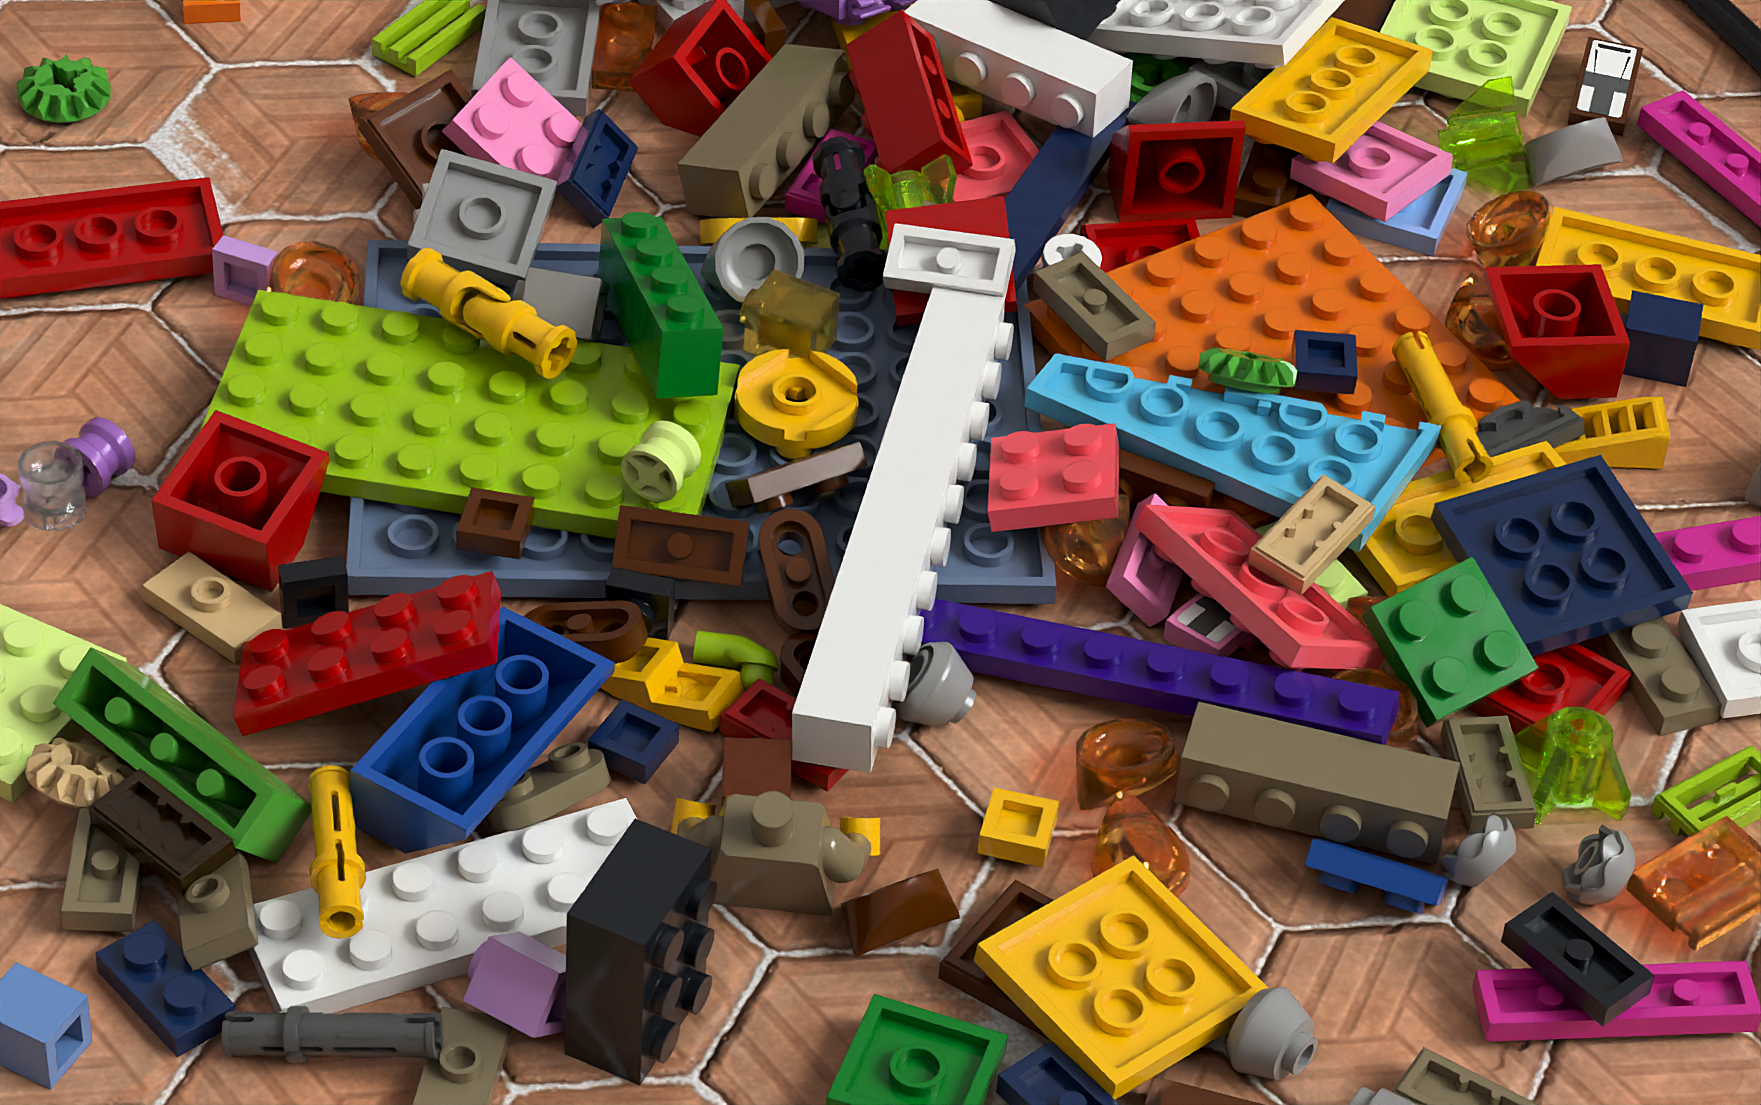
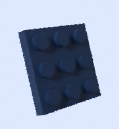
M1601 454L1434 504L1430 520L1458 563L1471 557L1474 558L1532 657L1688 609L1693 592Z

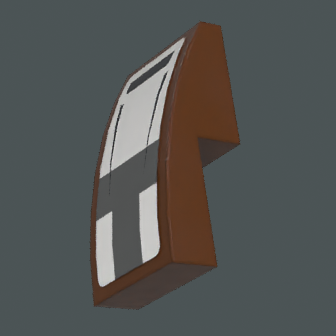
M1588 37L1567 124L1574 125L1604 117L1612 134L1623 136L1643 48Z

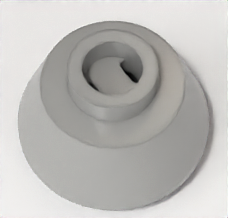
M941 641L924 644L920 647L917 656L912 655L907 660L910 663V676L905 699L903 702L895 700L892 702L893 708L896 709V716L905 721L933 727H941L949 721L955 724L963 719L975 700L976 692L972 689L973 675L949 642Z
M1285 987L1262 989L1247 1002L1231 1028L1226 1050L1233 1069L1239 1073L1280 1080L1289 1073L1299 1075L1305 1070L1315 1055L1318 1040L1313 1037V1020L1291 991Z

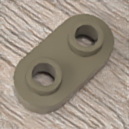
M570 743L554 749L548 754V761L527 770L488 813L489 826L496 831L523 829L539 823L602 791L611 780L603 753L597 749H587V745L584 743Z

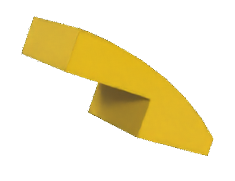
M647 638L645 644L629 660L616 663L613 674L600 687L620 700L628 701L675 723L714 732L720 724V715L745 692L739 671L684 663L678 642Z

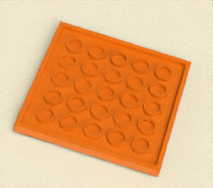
M1312 194L1107 272L1106 274L1156 322L1153 341L1110 360L1104 361L1041 298L1024 304L1030 311L1032 334L1052 356L1056 353L1126 366L1132 371L1134 378L1167 384L1169 375L1192 379L1191 388L1224 394L1226 386L1208 380L1209 373L1198 369L1200 353L1217 347L1250 351L1258 354H1267V356L1281 358L1292 364L1291 347L1295 330L1356 335L1358 378L1354 395L1295 390L1293 387H1282L1281 393H1276L1275 395L1322 403L1327 410V414L1361 420L1363 411L1386 415L1385 425L1418 430L1419 422H1429L1404 372L1392 353V347L1400 336L1412 332L1420 348L1421 346L1416 338L1417 331H1422L1429 337L1433 350L1448 376L1462 406L1471 410L1477 423L1497 408L1520 401ZM1478 426L1474 428L1477 433L1479 431ZM1435 447L1420 469L1447 458L1443 450ZM1217 490L1214 492L1213 509L1233 510L1254 529L1280 519Z

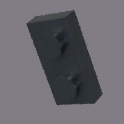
M1551 892L1505 923L1501 942L1602 1027L1650 994L1655 975L1554 892Z

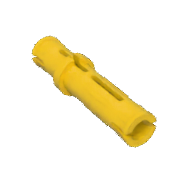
M1417 331L1416 338L1421 346L1419 348L1413 333L1408 332L1395 341L1392 353L1404 372L1428 422L1441 425L1438 443L1435 447L1443 450L1457 482L1461 484L1468 483V477L1464 471L1465 467L1472 484L1478 483L1485 479L1493 468V462L1474 429L1478 426V423L1471 410L1462 406L1427 334Z
M327 765L316 769L309 777L308 788L311 794L312 830L315 846V859H313L309 867L311 887L318 894L319 928L329 937L342 939L356 935L363 927V921L361 920H364V912L361 909L360 890L364 886L366 875L364 861L356 851L355 821L353 817L352 795L350 793V773L340 766Z

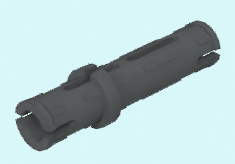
M290 1006L287 1012L253 1013L227 1011L225 1014L226 1021L223 1020L222 1047L226 1057H286L289 1063H305L309 1057L322 1056L438 1059L440 1049L443 1046V1023L439 1012L413 1014L376 1012L323 1013L310 1012L306 1006Z

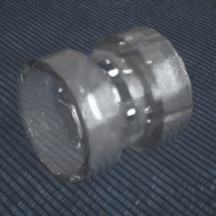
M58 441L42 442L25 450L18 460L20 484L24 489L22 492V508L25 519L37 529L46 531H61L75 526L83 519L87 512L86 492L81 484L84 480L81 454L73 446Z

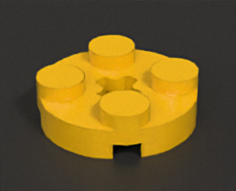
M789 349L766 352L749 361L739 373L737 389L734 395V418L752 437L767 445L775 446L779 455L789 459H799L808 456L812 449L835 443L856 426L859 406L856 377L841 361L822 352L809 350V359L800 357L789 358ZM786 398H789V399H792V400H796V401H797V400H804V399H808V400H807V401H804V402H792V401L787 400Z

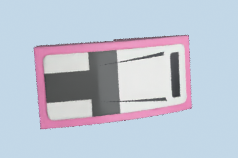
M1201 593L1193 597L1166 619L1163 636L1165 640L1179 648L1229 657L1239 646L1250 652L1261 642L1255 635L1244 632L1230 621L1229 617L1231 614L1215 599L1204 596Z

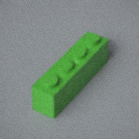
M90 647L53 702L55 706L136 770L141 768L232 838L234 847L239 850L278 863L312 812L309 801L139 669Z

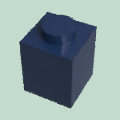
M1632 290L1627 314L1619 312L1630 340L1623 374L1686 387L1698 342L1704 304Z

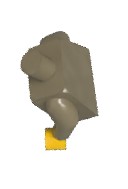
M767 791L759 796L741 794L726 796L719 815H714L716 804L700 803L676 797L670 832L712 849L710 880L717 883L713 904L832 916L835 882L847 883L855 880L862 872L869 857L880 855V817H840L839 830L836 827H831L824 805L818 802L791 800L785 794L777 791Z

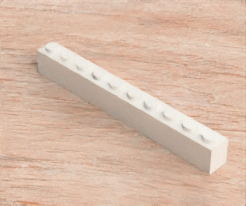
M935 286L932 288L792 712V760L871 773L878 748L889 749L896 720V709L891 708L893 700L903 702L905 699L910 676V663L905 662L907 654L917 656L919 653L924 629V617L919 616L921 609L932 610L938 574L933 572L934 566L944 567L946 565L951 540V529L946 527L948 522L958 524L962 511L964 486H960V481L970 482L972 479L977 454V445L972 444L973 439L983 440L985 437L989 418V403H985L986 398L996 399L1002 370L1001 363H997L998 359L1008 360L1010 355L1014 326L1011 323L1004 322L1005 297Z

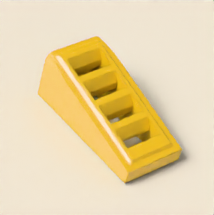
M1639 397L1572 408V411L1584 419L1585 434L1554 448L1566 464L1601 454L1609 467L1662 469L1670 440V429L1663 397Z

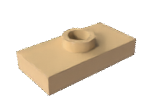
M1322 474L1251 548L1248 563L1301 596L1372 521L1376 506Z
M187 552L142 584L144 602L234 664L241 660L244 642L252 640L264 631L282 629L280 612L191 552Z

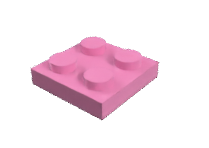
M509 57L442 132L469 157L557 181L582 124L519 64Z
M1376 121L1333 164L1326 161H1312L1299 153L1292 158L1290 178L1312 188L1318 194L1330 196L1354 207L1368 217L1386 222L1451 174L1453 154Z

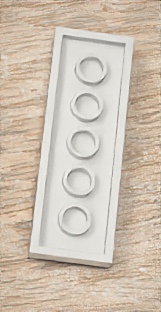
M623 798L539 822L523 829L508 831L365 872L366 881L360 890L361 909L364 912V920H361L363 921V927L356 935L349 938H332L321 931L318 920L320 919L319 898L313 888L253 904L259 944L248 949V952L275 1012H287L290 1006H306L310 1012L335 1013L468 973V967L474 953L482 943L487 941L489 936L521 932L550 948L566 944L568 911L630 824L637 817L627 799Z

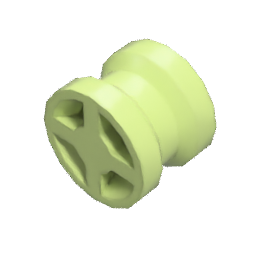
M657 421L650 424L640 438V444L631 447L621 461V472L630 488L642 498L652 502H666L673 499L682 487L683 479L690 477L701 463V450L694 437L680 425L670 421Z

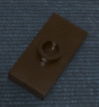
M141 768L88 807L90 821L94 826L182 895L186 894L189 886L197 879L212 874L235 856L232 838Z

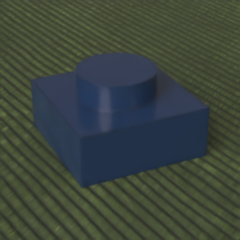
M1295 330L1291 348L1292 365L1297 369V375L1293 389L1354 395L1358 378L1356 335Z
M622 699L588 739V749L600 750L604 755L607 768L646 784L679 743L680 724Z

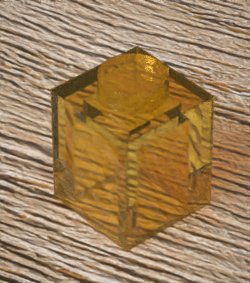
M774 269L759 289H751L743 301L740 310V322L745 324L744 350L759 356L773 350L789 349V358L800 357L809 359V350L826 354L837 340L840 293Z

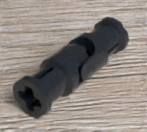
M842 136L830 138L819 145L818 150L812 156L815 173L822 179L819 194L821 204L825 209V220L830 245L840 257L836 264L837 277L842 286L846 288H852L859 292L869 291L879 287L884 282L883 272L887 254L879 247L883 235L878 210L873 201L871 181L862 172L865 164L864 151L857 141L849 140ZM834 154L839 155L841 169L836 170Z

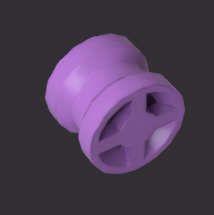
M101 417L90 419L81 427L78 438H69L56 447L54 452V463L61 477L72 489L87 497L100 495L108 488L111 476L125 474L133 467L136 461L135 450L124 431L115 423Z

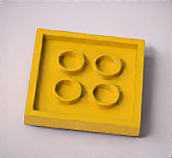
M1134 855L978 943L974 962L1026 1016L1114 1100L1230 1031L1247 1002L1256 993L1268 988Z

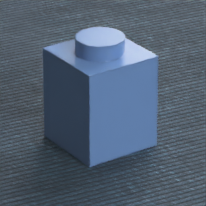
M15 962L0 979V1066L51 1090L92 1043L88 995Z

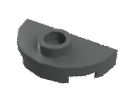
M1519 401L1501 406L1482 418L1478 423L1479 431L1476 433L1487 454L1490 457H1494L1543 441H1547L1554 449L1584 435L1585 429L1584 419L1568 407L1558 405L1557 411L1547 407H1530V401Z

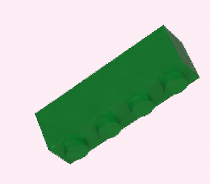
M630 212L623 215L622 218L602 219L598 278L610 284L607 304L655 397L675 398L717 395L723 326L662 217H655L644 212Z

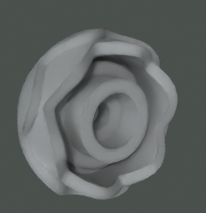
M1490 814L1480 829L1468 833L1454 852H1448L1442 857L1440 862L1446 869L1442 874L1459 885L1477 887L1517 851L1516 835L1509 819L1505 817L1502 820L1497 814Z
M1601 825L1599 834L1588 835L1581 841L1578 849V861L1568 865L1563 871V879L1566 884L1564 888L1572 900L1588 905L1610 902L1621 892L1630 879L1636 864L1633 847L1626 834L1620 829L1616 831Z

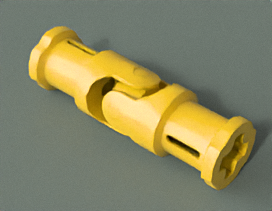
M432 248L421 249L407 263L400 280L403 296L415 302L419 300L428 302L440 309V314L444 320L479 339H485L494 349L507 356L517 354L535 365L537 374L546 379L556 378L570 364L577 348L576 332L565 325L555 327L537 316L535 307L522 300L510 301L511 297L506 292L483 277L469 270L460 272L444 263L441 253Z

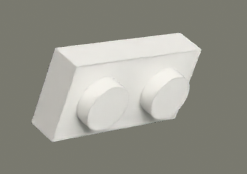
M895 223L883 272L884 286L890 289L931 294L932 288L935 286L1006 298L1016 252L1014 239Z

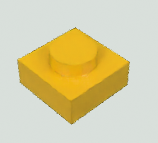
M994 787L980 831L977 853L1044 868L1057 821L1059 801Z

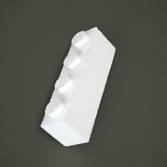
M917 0L904 11L933 35L947 79L1054 125L1059 124L1064 128H1072L1094 138L1129 107L1133 61L989 0Z

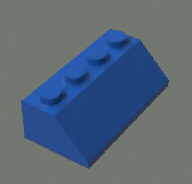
M502 606L499 619L497 664L432 682L350 770V793L352 795L355 827L405 854L465 840L613 674L615 662Z

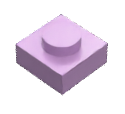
M224 235L212 249L215 296L252 306L258 290L280 292L278 251Z

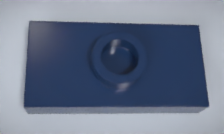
M600 109L586 116L557 180L556 191L593 228L602 223V219L609 218L638 147Z

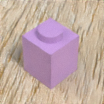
M521 932L489 936L487 941L478 947L470 961L468 978L471 981L463 1001L532 1038L564 1032L566 955Z

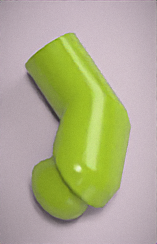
M697 631L693 653L694 663L741 669L740 676L744 690H747L759 678L774 685L773 673L779 671V664L773 652L744 636Z

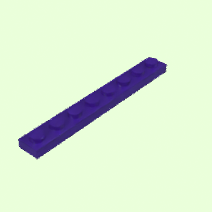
M940 599L934 600L931 611L921 609L919 615L924 617L921 646L929 642H949L970 671L1194 717L1199 701L1386 745L1398 713V691Z

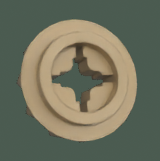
M63 738L54 739L52 744L35 745L32 755L28 757L25 768L27 780L37 791L58 804L75 809L89 807L135 772L129 767V763L119 755L110 754L109 747L106 745H90L84 739H81L79 743L69 742Z

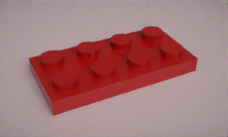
M210 177L0 201V299L19 298L27 295L68 290L78 291L92 287L141 283L150 280L200 276L213 273L212 249L223 236V231Z
M493 571L475 576H454L434 588L410 595L407 593H395L383 598L375 605L347 613L344 611L329 612L319 617L313 623L285 631L282 629L267 630L252 640L244 642L233 709V717L242 736L497 664L501 590Z

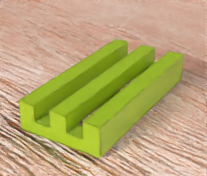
M424 0L372 38V55L416 77L481 29L484 24L486 7L478 3L471 9L470 0ZM454 19H457V20H455L453 23H451L449 26H447L445 29H443L441 32L438 33L439 30H441L442 28H444L446 25H448V24H449L450 22H452ZM422 44V46H420L418 49H416V50H415L414 52H412L410 55L406 56L407 54H409L411 51H413L415 48H417L419 45Z
M1750 745L1655 796L1651 812L1659 820L1668 816L1671 819L1669 829L1675 835L1688 834L1687 846L1695 853L1707 848L1761 818V753L1754 746ZM1752 770L1758 772L1738 784L1732 782ZM1717 790L1714 797L1689 810L1685 807Z

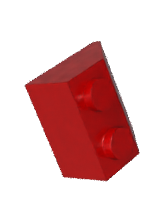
M710 0L677 18L628 82L663 125L702 137L772 57L726 0Z
M1244 120L1127 125L1113 133L1107 181L1118 222L1195 218V220L1232 218L1246 130Z
M1601 264L1485 267L1483 278L1509 353L1522 367L1557 399L1617 397L1630 347V340Z
M215 410L151 500L159 549L180 557L187 552H191L221 573L272 592L279 583L278 565L292 563L304 545L330 461L329 453Z

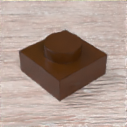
M744 0L743 22L773 58L785 44L786 28L768 0Z
M471 487L456 530V549L520 560L534 519V497Z

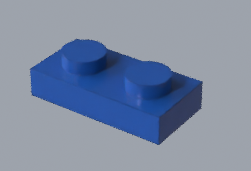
M1321 838L1312 839L1305 866L1321 870L1317 881L1321 884L1357 894L1360 883L1386 890L1383 899L1384 903L1422 914L1425 903L1435 906L1442 904L1449 881L1448 877Z

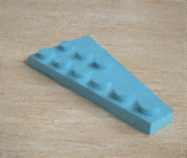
M1056 353L1026 388L1024 407L1070 427L1079 424H1093L1096 426L1115 423L1119 448L1211 480L1216 483L1215 490L1278 518H1281L1324 474L1376 506L1372 521L1347 547L1356 552H1360L1435 448L1441 430V425L1419 422L1418 430L1385 425L1386 415L1366 411L1362 412L1361 420L1327 414V410L1322 403L1228 386L1225 387L1224 394L1191 388L1192 379L1169 375L1167 384L1134 378V374L1126 366Z

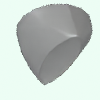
M1191 71L1174 76L1144 96L1126 117L1131 125L1209 122L1217 100V84L1215 79L1199 71Z
M1604 117L1574 124L1523 144L1533 187L1623 162L1620 150Z
M749 217L733 224L718 238L710 248L702 264L700 274L720 294L751 307L771 306L785 300L798 286L804 271L805 250L797 236L784 223L769 217Z

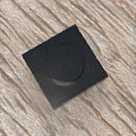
M343 556L278 565L280 612L285 629L313 623L319 617L329 612H349L348 573Z
M612 567L606 582L605 601L623 600L636 604L641 609L648 638L669 640L674 626L675 579Z

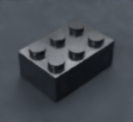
M635 818L567 913L565 1055L637 1085L642 1084L656 1061L664 1064L669 1059L678 1041L680 1025L688 1013L697 1015L701 1011L712 986V976L706 974V959L711 951L715 935L714 930L708 927V916L717 891V883L710 880L711 848Z

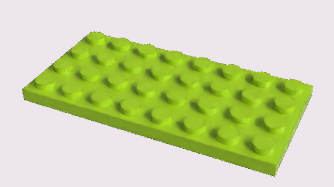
M258 290L200 431L213 412L218 410L328 452L330 461L320 492L462 514L471 487L534 497V519L531 524L532 526L616 539L620 505L702 515L733 407L740 365L720 362L717 395L656 398L629 347L577 339V348L570 364L556 378L546 379L537 374L535 365L517 354L507 356L494 349L485 339H479L443 318L296 296L288 293ZM657 421H670L680 425L694 437L701 450V463L690 477L683 479V485L673 499L666 502H652L642 498L630 488L621 472V461L631 447L640 444V438L650 424Z

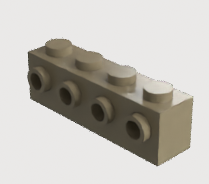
M784 44L677 163L689 214L720 218H749L759 211L854 101L855 88L849 78L845 50Z
M1198 701L1181 756L1174 803L1437 865L1460 762Z

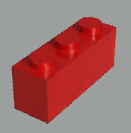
M901 9L846 45L853 68L849 71V78L853 87L861 96L866 111L861 115L862 122L869 135L874 139L878 156L874 158L875 166L880 176L889 186L894 187L897 185L914 199L918 200L973 166L938 50L931 33Z

